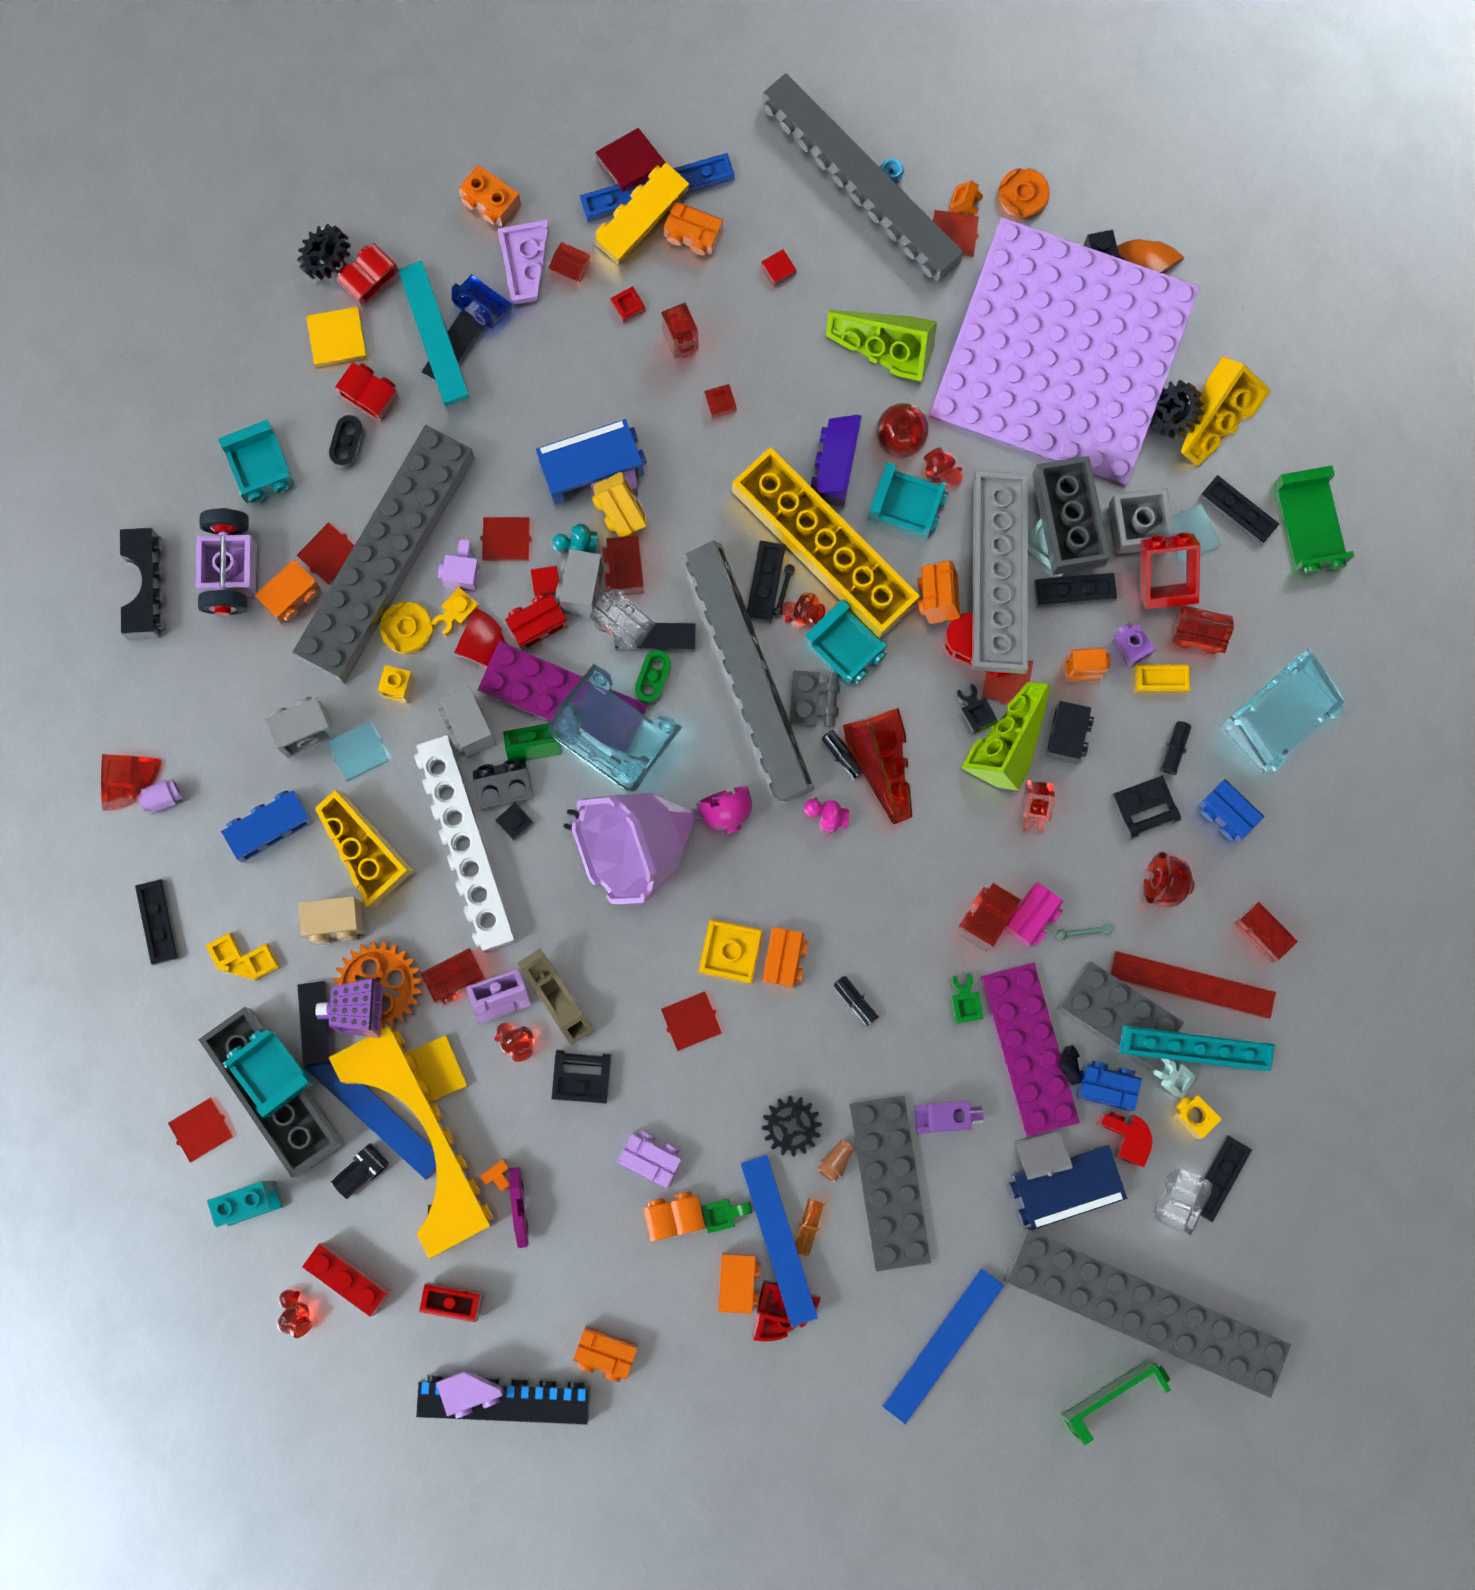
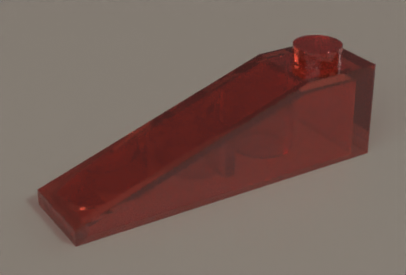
M899 708L842 725L852 756L892 824H897L913 817L910 785L905 781L904 770L908 767V758H903L902 743H907L906 733Z

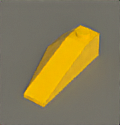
M1222 356L1208 377L1201 395V399L1205 401V404L1200 409L1205 413L1197 417L1200 421L1199 425L1193 424L1191 426L1193 432L1187 433L1181 453L1194 465L1199 466L1220 446L1221 440L1228 433L1234 434L1239 429L1238 424L1246 417L1251 418L1258 411L1271 390L1244 364Z

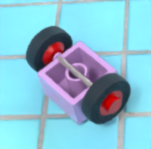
M228 508L205 510L200 513V529L207 533L217 534L218 536H196L195 588L200 593L198 595V609L202 612L222 617L242 614L247 611V596L256 594L257 543L251 535H237L248 531L249 517L244 512Z

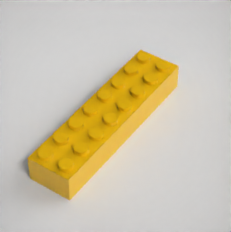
M771 447L732 482V492L840 601L843 599L850 606L849 610L879 640L918 604L920 595Z

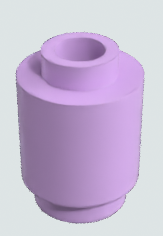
M165 779L141 789L142 795L138 797L145 812L149 810L151 814L169 808L182 799L174 779L169 781Z

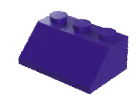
M861 415L830 418L828 426L822 427L819 442L824 443L823 451H817L814 467L819 468L818 477L812 476L810 487L829 505L840 507L845 505Z

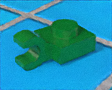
M729 1199L701 1206L708 1233L735 1227L734 1218L753 1213L750 1202L731 1207Z

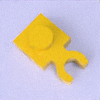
M458 587L441 606L445 614L436 616L432 621V625L436 628L441 622L447 623V627L442 631L446 637L453 631V624L455 622L462 626L471 617L476 608L480 606Z

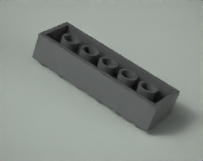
M244 1007L198 1040L291 1177H299L344 1144L307 1089L269 1118H262L258 1113L254 1101L231 1070L223 1065L228 1059L226 1055L238 1046L242 1048L251 1042L249 1038L262 1028L266 1030L253 1010Z

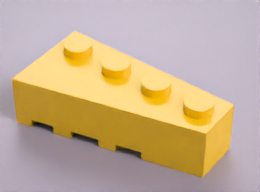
M334 790L315 808L330 839L333 840L342 862L345 863L355 887L358 888L366 908H376L414 872L344 792Z

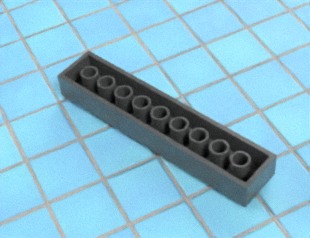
M425 424L292 651L298 660L343 684L346 683L379 626L383 613L390 607L474 462L475 457L472 448Z
M1028 1229L1023 1230L1003 1280L1269 1398L1273 1395L1291 1344Z

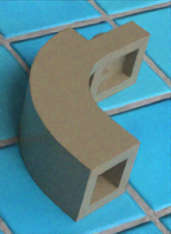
M541 948L517 963L571 1046L594 1031Z

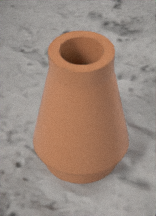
M840 1140L819 1162L818 1173L833 1183H836L838 1178L842 1179L850 1156L855 1148L848 1142Z

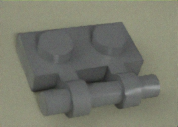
M793 670L789 719L791 725L816 727L817 716L825 717V727H835V717H838L839 708L836 707L837 694L840 693L838 673H828L827 683H819L820 672ZM818 693H826V706H818Z

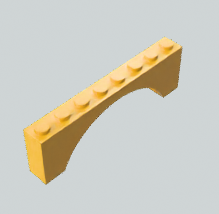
M388 1026L381 1030L380 1038L367 1037L330 1056L329 1059L341 1083L369 1085L387 1091L406 1104L425 1128L435 1154L437 1180L429 1214L416 1234L428 1258L432 1259L492 1227L490 1220L494 1219L487 1203L481 1204L477 1196L481 1191L474 1178L469 1180L465 1172L468 1169V1165L461 1153L456 1155L452 1147L456 1143L449 1128L443 1129L439 1121L443 1119V1116L436 1103L431 1105L427 1097L431 1092L425 1080H418L414 1072L418 1069V1066L412 1055L406 1056L402 1048L406 1044L399 1030L394 1031L393 1028Z

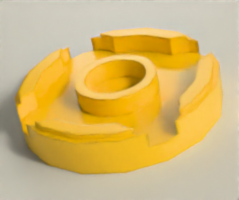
M400 601L391 605L381 617L380 635L385 645L394 652L402 655L414 654L423 650L431 640L433 635L432 620L428 611L420 604Z

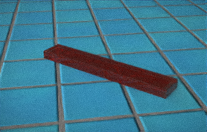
M1118 951L1114 952L1110 974L1125 983L1271 1019L1276 996L1274 991Z

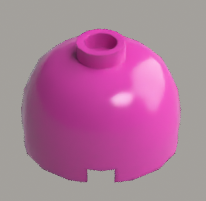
M748 786L734 787L735 793L724 790L701 799L700 803H696L703 822L715 830L725 829L726 834L742 829L741 823L749 818L753 805Z

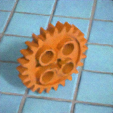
M372 941L369 950L363 944L360 945L361 953L359 954L350 950L352 959L342 958L346 966L345 968L336 967V970L342 975L341 978H333V981L344 985L358 982L355 979L357 975L367 979L375 978L383 986L400 993L399 997H395L383 991V997L390 998L391 1007L387 1011L382 1012L381 1030L385 1028V1023H388L391 1028H395V1019L403 1023L406 1022L403 1014L406 1012L413 1015L414 1012L410 1005L420 1004L414 999V996L423 994L421 990L416 988V985L423 983V980L415 978V975L421 970L419 968L411 969L415 960L413 958L405 960L408 953L405 950L397 954L398 946L395 944L388 950V945L384 941L380 949ZM370 961H375L377 963V971L373 975H366L365 965ZM394 972H401L403 977L402 982L398 986H392L389 981L390 976Z

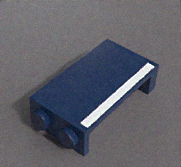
M1103 1145L1094 1148V1150L1069 1157L1072 1169L1053 1173L1052 1176L1045 1175L1028 1180L1025 1172L1011 1175L1012 1182L1009 1183V1188L1013 1198H1018L1021 1209L1018 1210V1215L1022 1225H1027L1029 1230H1034L1128 1199L1109 1145Z

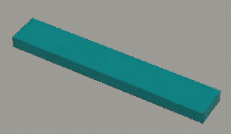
M421 260L398 269L445 407L469 399L470 395L423 261Z
M1123 1025L1119 1053L1271 1071L1275 1044Z

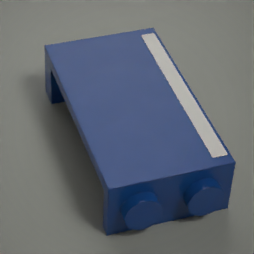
M626 419L536 448L538 460L554 505L565 502L563 492L611 477L619 472L623 473L637 468L640 477L645 475L643 465H646L647 461L642 449L637 450L635 443L639 441L635 428H629Z

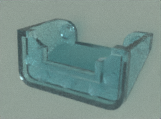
M1307 648L1223 722L1220 727L1262 773H1265L1270 768L1275 772L1286 762L1283 757L1325 719L1330 717L1333 720L1345 710L1341 706L1345 700L1317 657Z
M593 664L559 705L548 726L550 735L560 744L621 788L633 792L642 784L682 727L668 716H658L654 721H651L611 692L610 689L613 682L610 674Z

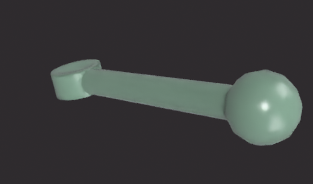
M1104 924L1102 927L1065 931L1064 929H1059L1056 936L1058 939L1063 940L1067 936L1093 933L1108 935L1112 933L1113 927L1110 924Z

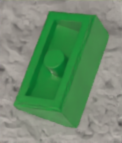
M553 723L503 731L508 760L517 758L527 761L561 754L557 725Z

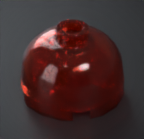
M910 403L891 405L881 414L877 423L876 437L879 445L890 455L895 454L901 457L915 455L924 447L928 438V421L925 414L917 406Z
M1159 852L1153 857L1147 868L1148 871H1152L1149 880L1144 879L1143 883L1145 901L1158 907L1178 906L1194 890L1195 882L1190 865L1181 857L1171 853Z

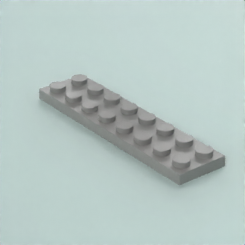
M975 471L972 670L1026 674L1028 671V475Z

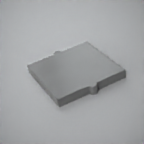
M1059 1131L1040 1136L1036 1134L1032 1138L1015 1142L1028 1180L1045 1175L1052 1176L1053 1173L1072 1169V1163Z

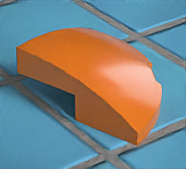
M1135 239L1117 246L1120 259L1163 274L1184 259L1180 252L1160 241Z

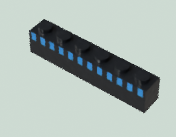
M426 1375V1379L418 1382L416 1417L587 1425L589 1422L591 1387L584 1386V1381H568L566 1386L556 1385V1380L549 1379L539 1380V1384H528V1379L512 1378L511 1383H500V1378L483 1377L503 1387L505 1393L498 1397L500 1402L483 1408L482 1404L471 1407L472 1413L460 1418H456L455 1414L450 1416L446 1414L436 1382L443 1379V1375Z

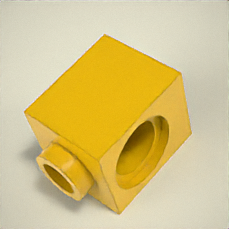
M385 665L377 691L383 698L408 704L415 677L411 671Z
M1198 1095L1191 1096L1190 1098L1185 1096L1175 1106L1178 1111L1173 1115L1196 1139H1203L1222 1120ZM1193 1107L1201 1112V1119L1197 1123L1193 1122L1189 1116L1190 1110Z

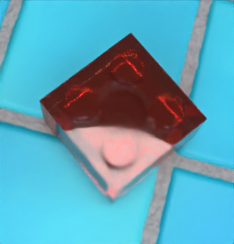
M992 883L988 888L983 886L972 904L976 905L974 911L969 910L958 926L962 928L959 936L988 952L996 944L1021 899L995 883Z

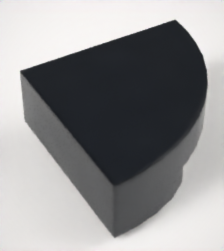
M1071 1045L1065 1047L1058 1068L1073 1085H1076L1082 1081L1083 1070L1079 1071L1077 1058L1080 1055L1075 1046Z

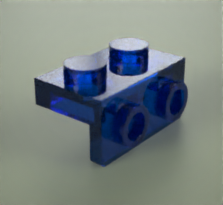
M472 274L461 285L455 283L452 286L451 300L459 309L466 310L473 315L478 323L486 325L492 330L512 310L511 302Z

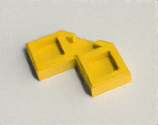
M229 932L205 945L216 968L227 973L257 981L281 968L267 943L243 955L232 933Z

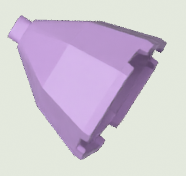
M653 793L591 797L578 800L576 808L580 811L578 819L573 821L572 831L589 881L593 885L601 884L609 892L606 896L611 904L644 903L677 871L695 820L700 819L701 816L698 808L687 809Z

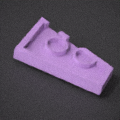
M549 219L498 228L512 305L538 300Z

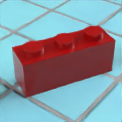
M325 1242L319 1243L302 1266V1268L369 1317L374 1316L392 1292Z

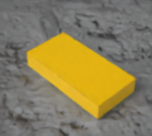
M1135 665V693L1190 692V665Z

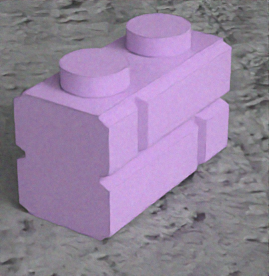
M518 968L466 987L478 1024L531 1006Z
M641 1130L638 1135L632 1132L617 1163L668 1188L682 1160L681 1157L677 1156L680 1150L666 1143L663 1148L654 1144L655 1137Z

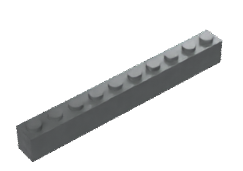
M787 73L763 92V108L766 113L771 117L775 116L780 121L783 130L787 134H792L798 140L800 147L805 152L809 151L815 157L817 164L823 170L827 169L833 175V179L839 187H845L851 193L853 201L859 206L862 205L868 211L870 218L875 223H880L886 229L890 239L895 242L898 241L904 247V251L909 258L916 259L922 265L921 268L928 277H933L939 282L961 263L963 251Z
M713 540L685 553L688 562H686L687 570L692 577H695L698 585L695 586L696 594L701 601H704L707 609L704 611L706 620L710 625H713L716 633L713 636L715 644L719 650L722 649L724 654V668L728 674L732 675L734 684H732L733 692L738 699H741L744 707L741 709L743 718L746 723H750L752 728V742L761 752V766L765 773H769L772 781L769 786L773 796L778 798L779 801L787 802L815 790L723 545Z

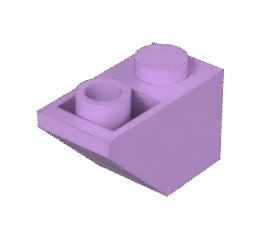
M468 1370L436 1382L447 1416L455 1414L456 1418L472 1413L471 1407L482 1404L483 1408L499 1403L498 1397L505 1393L503 1387Z

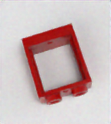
M1183 532L1176 534V536H1151L1149 539L1140 540V599L1146 609L1199 603L1201 545L1194 534ZM1187 550L1186 583L1151 587V554Z

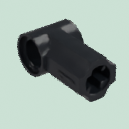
M369 1143L353 1157V1162L331 1181L334 1188L345 1199H349L367 1181L376 1178L389 1165V1162L372 1143Z

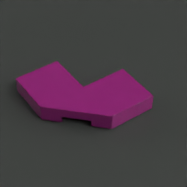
M519 1167L509 1168V1188L517 1247L524 1248L529 1245L528 1222L524 1207V1184L521 1169Z

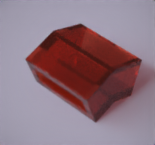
M561 242L552 257L548 269L581 283L584 273L589 267L591 255Z

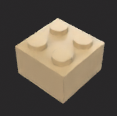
M354 896L298 903L301 936L308 939L309 942H314V945L330 944L331 939L335 938L342 939V942L357 941L358 936L365 935L363 903Z

